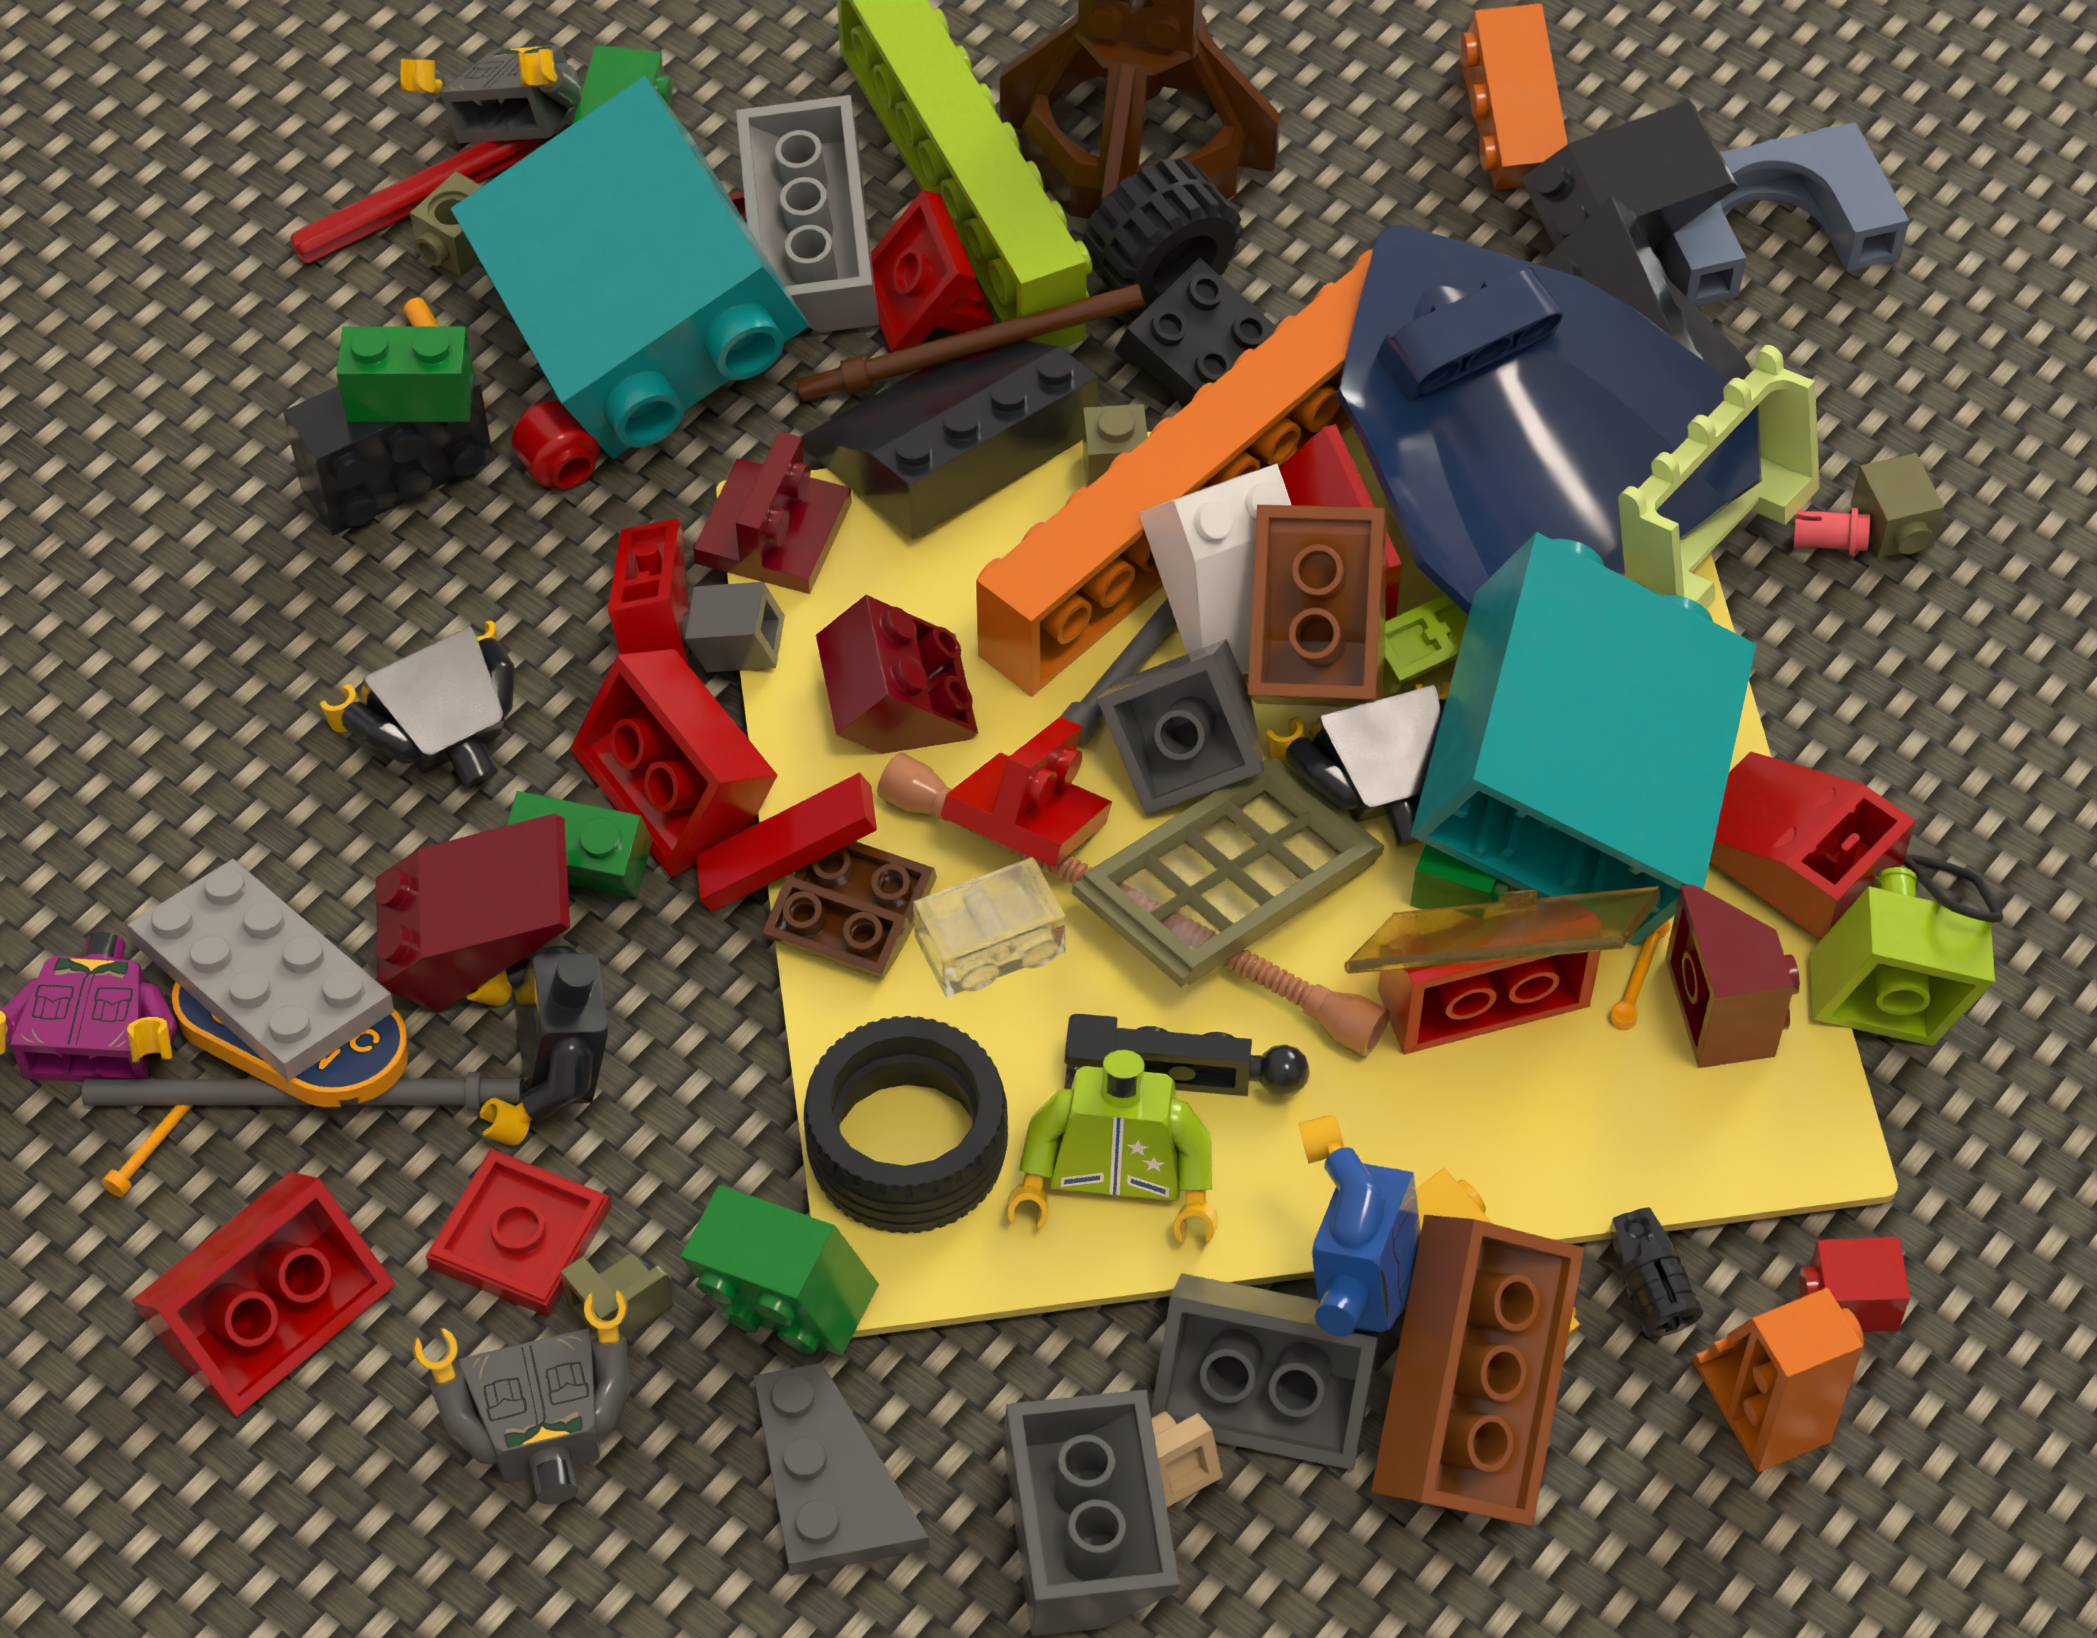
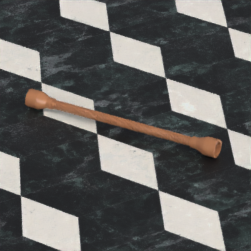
M903 752L896 754L887 764L880 777L877 789L878 797L907 812L932 814L946 822L949 821L940 817L945 796L952 789L945 785L930 766ZM981 835L982 838L988 839L992 843L995 842L997 846H1002L1003 849L1009 850L1010 853H1016V856L1020 858L1023 857V860H1030L1031 864H1037L1038 868H1044V871L1051 872V875L1058 876L1061 880L1064 879L1066 883H1072V886L1083 879L1084 873L1093 868H1088L1087 864H1081L1080 860H1074L1072 856H1067L1056 867H1053ZM1123 883L1117 885L1149 913L1162 905H1159L1157 901H1152L1149 897H1145L1142 893H1137L1134 889L1130 890V887L1123 886ZM1174 912L1160 921L1188 947H1192V950L1216 935L1215 932L1208 931V928H1201V925L1198 923L1194 924L1193 920H1187V917L1180 916L1178 912ZM1242 950L1221 964L1224 967L1228 966L1229 970L1233 971L1235 969V973H1242L1244 978L1249 977L1250 981H1256L1260 986L1264 985L1265 989H1271V992L1278 993L1280 997L1293 1001V1004H1300V1007L1303 1008V1013L1318 1020L1336 1042L1365 1057L1376 1047L1388 1024L1390 1010L1362 995L1334 992L1320 984L1309 985V982H1302L1300 977L1295 978L1294 974H1288L1285 969L1280 970L1279 966H1273L1272 962H1266V959L1259 958L1257 954H1252L1249 950Z

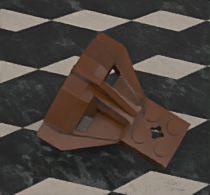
M1078 0V14L1002 69L1000 76V120L1002 123L1009 122L1014 129L1022 130L1023 158L1026 162L1033 161L1036 164L1043 184L1070 216L1090 219L1093 212L1101 206V201L1109 192H1113L1120 182L1128 176L1135 175L1141 168L1150 165L1139 164L1145 106L1147 100H1151L1159 95L1162 87L1208 94L1223 126L1207 144L1181 157V159L1189 160L1191 164L1195 163L1226 199L1236 195L1244 167L1263 171H1273L1275 169L1278 159L1281 115L1214 43L1206 27L1207 20L1202 14L1203 0ZM1098 76L1108 78L1100 157L1086 152L1070 141L1058 128L1050 112V107L1063 94L1073 87Z

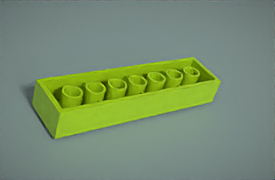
M837 0L840 54L920 190L924 189L942 196L959 239L966 250L967 258L975 274L977 284L981 287L984 299L998 323L1090 297L1086 289L1087 275L1092 274V263L1086 246L1082 241L1075 242L1071 237L1061 205L1056 200L1050 202L1043 191L1042 178L1036 164L1033 161L1026 162L1019 151L1018 139L1012 125L1009 122H1001L996 113L995 102L989 87L985 83L979 85L973 76L969 56L962 45L956 47L951 40L948 24L941 9H933L928 0ZM1086 323L1030 338L1027 341L1064 348L1086 340Z

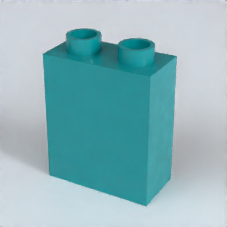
M645 75L450 208L560 402L582 427L597 439L601 448L612 460L631 447L650 446L668 437L680 424L685 410L731 379H748L768 369L780 356L784 343L809 327L808 322L693 137Z
M1536 532L1474 593L1410 836L1560 910L1570 908L1597 923L1601 930L1629 944L1638 945L1675 915L1681 886L1695 884L1704 890L1756 644L1714 623L1710 613L1696 601L1678 595H1659L1605 567L1601 557L1590 547L1573 540L1550 539Z

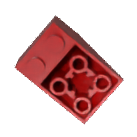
M1750 751L1728 774L1710 862L1815 937L1822 940L1867 887H1875L1874 878L1875 876L1879 877L1880 871L1903 865L1916 820L1862 783Z

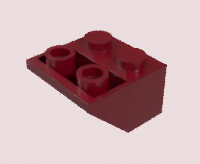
M865 595L816 634L837 736L885 754L966 741L978 734L972 707L973 698L967 686L961 660V647L956 634L948 629L911 615L899 607H893Z

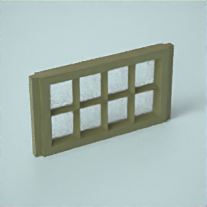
M1277 757L1272 760L1267 758L1263 761V772L1219 788L1083 874V879L1073 884L1072 894L1180 987L1186 983L1191 985L1373 865V861L1383 854L1384 845L1343 811L1336 808Z

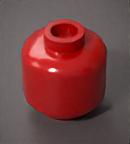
M560 400L538 402L529 406L521 415L512 432L511 444L516 455L532 479L545 488L559 487L561 489L576 487L586 481L595 469V464L600 454V445L597 439L582 427Z

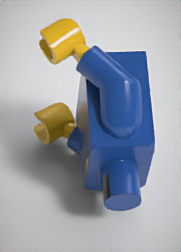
M1323 1116L1300 1122L1298 1126L1308 1164L1326 1159L1324 1168L1336 1185L1312 1249L1319 1304L1315 1312L1316 1321L1323 1330L1336 1336H1347L1354 1330L1361 1332H1383L1389 1330L1408 1300L1421 1234L1414 1172L1362 1163L1354 1149L1344 1147L1339 1124L1334 1116Z

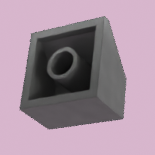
M1227 639L1113 682L1097 698L1145 815L1264 771L1252 700L1248 696L1247 686Z

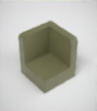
M633 1254L627 1255L601 1274L595 1271L584 1256L561 1271L567 1304L584 1325L590 1329L595 1338L598 1337V1330L588 1322L584 1313V1303L592 1292L594 1295V1313L598 1318L606 1321L614 1319L618 1314L619 1306L616 1300V1290L621 1291L626 1297L628 1304L627 1314L623 1321L618 1324L619 1335H623L626 1338L673 1306L669 1275L660 1265L648 1271L637 1256Z

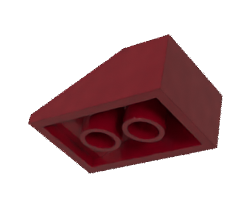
M554 813L419 848L377 876L375 900L378 983L395 995L439 1013L570 928L565 818Z

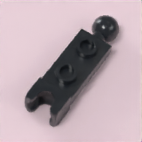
M1072 1014L1069 1017L1064 1059L1065 1064H1067L1065 1089H1071L1076 1070L1084 1066L1103 1068L1105 1057L1117 1050H1129L1137 1053L1144 1060V1072L1167 1074L1174 1079L1175 1090L1248 1096L1249 1081L1260 1082L1269 1094L1286 1097L1293 1096L1302 1090L1310 1075L1306 1056L1298 1048L1286 1044L1272 1046L1262 1056L1251 1055L1252 1039L1235 1038L1224 1032H1209L1199 1035L1168 1032L1163 1028L1155 1026H1144L1137 1029L1117 1028L1118 1019L1113 1016Z

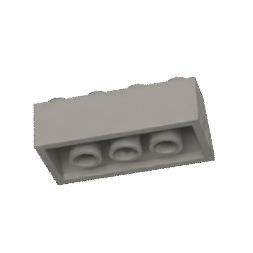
M851 95L736 110L747 226L808 322L809 328L819 332L879 325L859 141Z

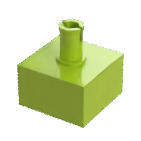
M1902 867L1887 868L1879 872V877L1875 876V887L1868 886L1810 952L1813 1020L1934 1046L1995 983L1991 922L1969 918L1944 908L1938 902L1918 898L1916 890L1918 885L1917 875L1912 870Z

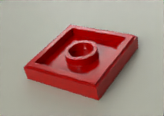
M490 1148L426 1254L428 1268L549 1317L564 1291L561 1271L586 1253L612 1208L610 1196Z

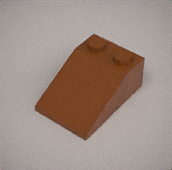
M1257 504L1248 696L1256 704L1355 707L1383 699L1386 600L1385 508Z

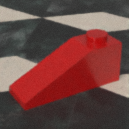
M680 518L621 529L608 607L609 617L620 654L675 649L688 664L689 649L684 644L682 637V619L684 614L689 612L683 528Z

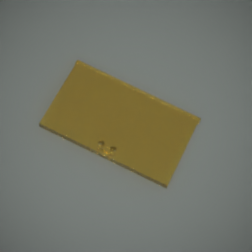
M1659 886L1537 898V890L1531 889L1498 894L1500 902L1394 912L1345 962L1344 968L1347 974L1622 949L1661 900Z

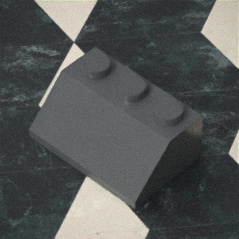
M1181 1273L1170 1296L1151 1407V1418L1166 1411L1178 1424L1199 1413L1212 1428L1215 1442L1354 1470L1381 1332L1354 1330L1350 1335L1336 1336L1323 1330L1317 1323L1315 1312L1319 1305L1318 1300Z
M1147 1390L1006 1404L1003 1446L1031 1636L1101 1629L1179 1591L1180 1584Z

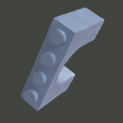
M1854 122L1831 128L1825 127L1813 132L1782 139H1771L1763 143L1733 150L1720 151L1738 188L1654 247L1670 281L1695 306L1739 297L1746 256L1724 214L1740 204L1756 200H1775L1786 202L1805 210L1823 227L1846 272L1900 260L1910 220L1857 123Z

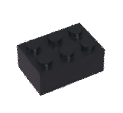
M475 375L470 422H347L339 386L283 411L300 487L333 536L351 527L363 525L373 517L407 501L419 499L427 492L461 476L470 475L480 467L494 461L481 384Z

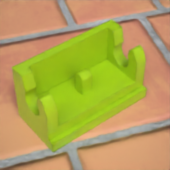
M1446 594L1385 622L1383 697H1388L1398 692L1402 684L1458 658L1468 615Z

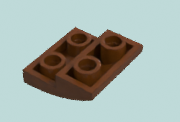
M855 841L797 870L794 877L786 876L762 931L763 937L884 979L904 947L937 878L935 869Z

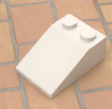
M1278 464L1229 479L1138 512L1187 654L1227 639L1242 675L1249 673L1257 504L1291 505Z

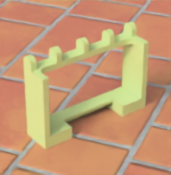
M1765 345L1756 354V368L1744 380L1733 378L1724 387V401L1708 417L1697 415L1688 424V438L1672 454L1661 452L1652 461V475L1638 489L1628 486L1618 496L1626 578L1659 595L1683 596L1696 601L1707 609L1715 601L1714 582L1696 575L1692 571L1750 510L1786 525L1820 489L1815 381L1784 369L1783 356L1772 345ZM1759 404L1762 481L1728 504L1706 523L1680 541L1679 524L1660 516L1656 512L1657 509Z

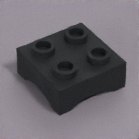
M1199 258L1126 328L1114 350L1129 364L1139 367L1158 380L1175 397L1181 407L1184 408L1192 401L1194 395L1203 385L1215 383L1232 369L1234 363L1243 352L1248 349L1255 350L1273 335L1277 326Z

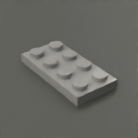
M234 859L226 862L127 924L131 942L288 1082L394 1012L392 996L389 991Z

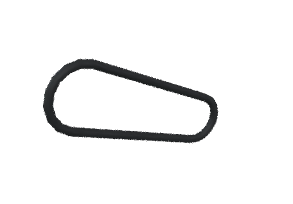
M1914 854L1906 855L1903 865L1917 875V880L1944 908L1985 922L1997 923L2003 920V913L1983 878L1978 874L1939 859ZM1917 865L1943 870L1971 881L1975 884L1990 912L1977 910L1949 899Z

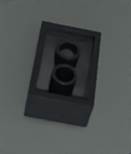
M1690 100L1569 143L1521 178L1555 248L1611 195L1642 219L1649 235L1646 238L1651 249H1653L1738 188L1696 106Z

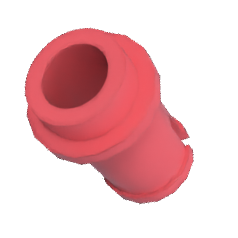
M1853 507L1851 513L1802 511L1800 509L1796 513L1793 548L1849 550L1848 556H1855V550L1868 551L1870 514H1858V508Z

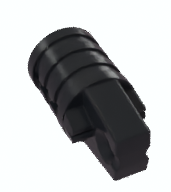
M1650 1207L1636 1209L1614 1217L1610 1225V1233L1620 1275L1624 1284L1627 1285V1292L1631 1301L1635 1304L1634 1309L1638 1318L1642 1321L1641 1325L1645 1335L1651 1338L1663 1337L1679 1332L1697 1322L1703 1315L1702 1307L1695 1298L1696 1293L1692 1284L1688 1281V1275L1684 1266L1681 1265V1258L1677 1249L1672 1244Z

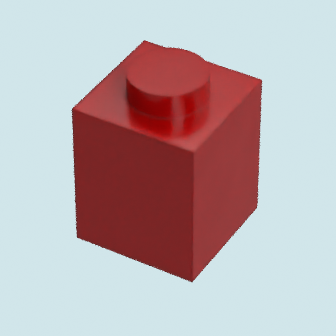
M1900 1237L1817 1240L1810 1266L1801 1267L1800 1297H1805L1828 1287L1840 1308H1848L1855 1315L1862 1332L1899 1331L1910 1300Z

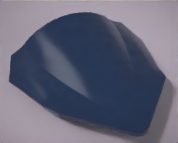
M1395 225L1387 227L1379 234L1372 251L1346 351L1337 398L1365 448L1417 568L1469 616L1474 593L1536 532L1550 539H1568L1582 543L1593 549L1601 557L1605 567L1625 576L1618 496L1628 486L1638 489L1652 475V461L1661 452L1672 454L1688 438V424L1697 415L1708 417L1724 401L1723 389L1731 380L1695 355L1635 308L1581 277L1414 227ZM1759 404L1657 509L1656 512L1660 516L1679 524L1680 541L1706 523L1728 504L1762 481Z

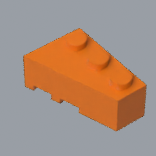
M1542 3L1475 10L1469 31L1461 35V57L1459 62L1470 99L1472 115L1476 121L1480 136V162L1483 171L1490 172L1494 191L1525 187L1521 178L1568 144Z
M1827 1287L1751 1318L1728 1333L1727 1338L1708 1346V1350L1698 1353L1691 1358L1757 1473L1831 1443L1864 1347V1336L1855 1315L1848 1308L1841 1309Z

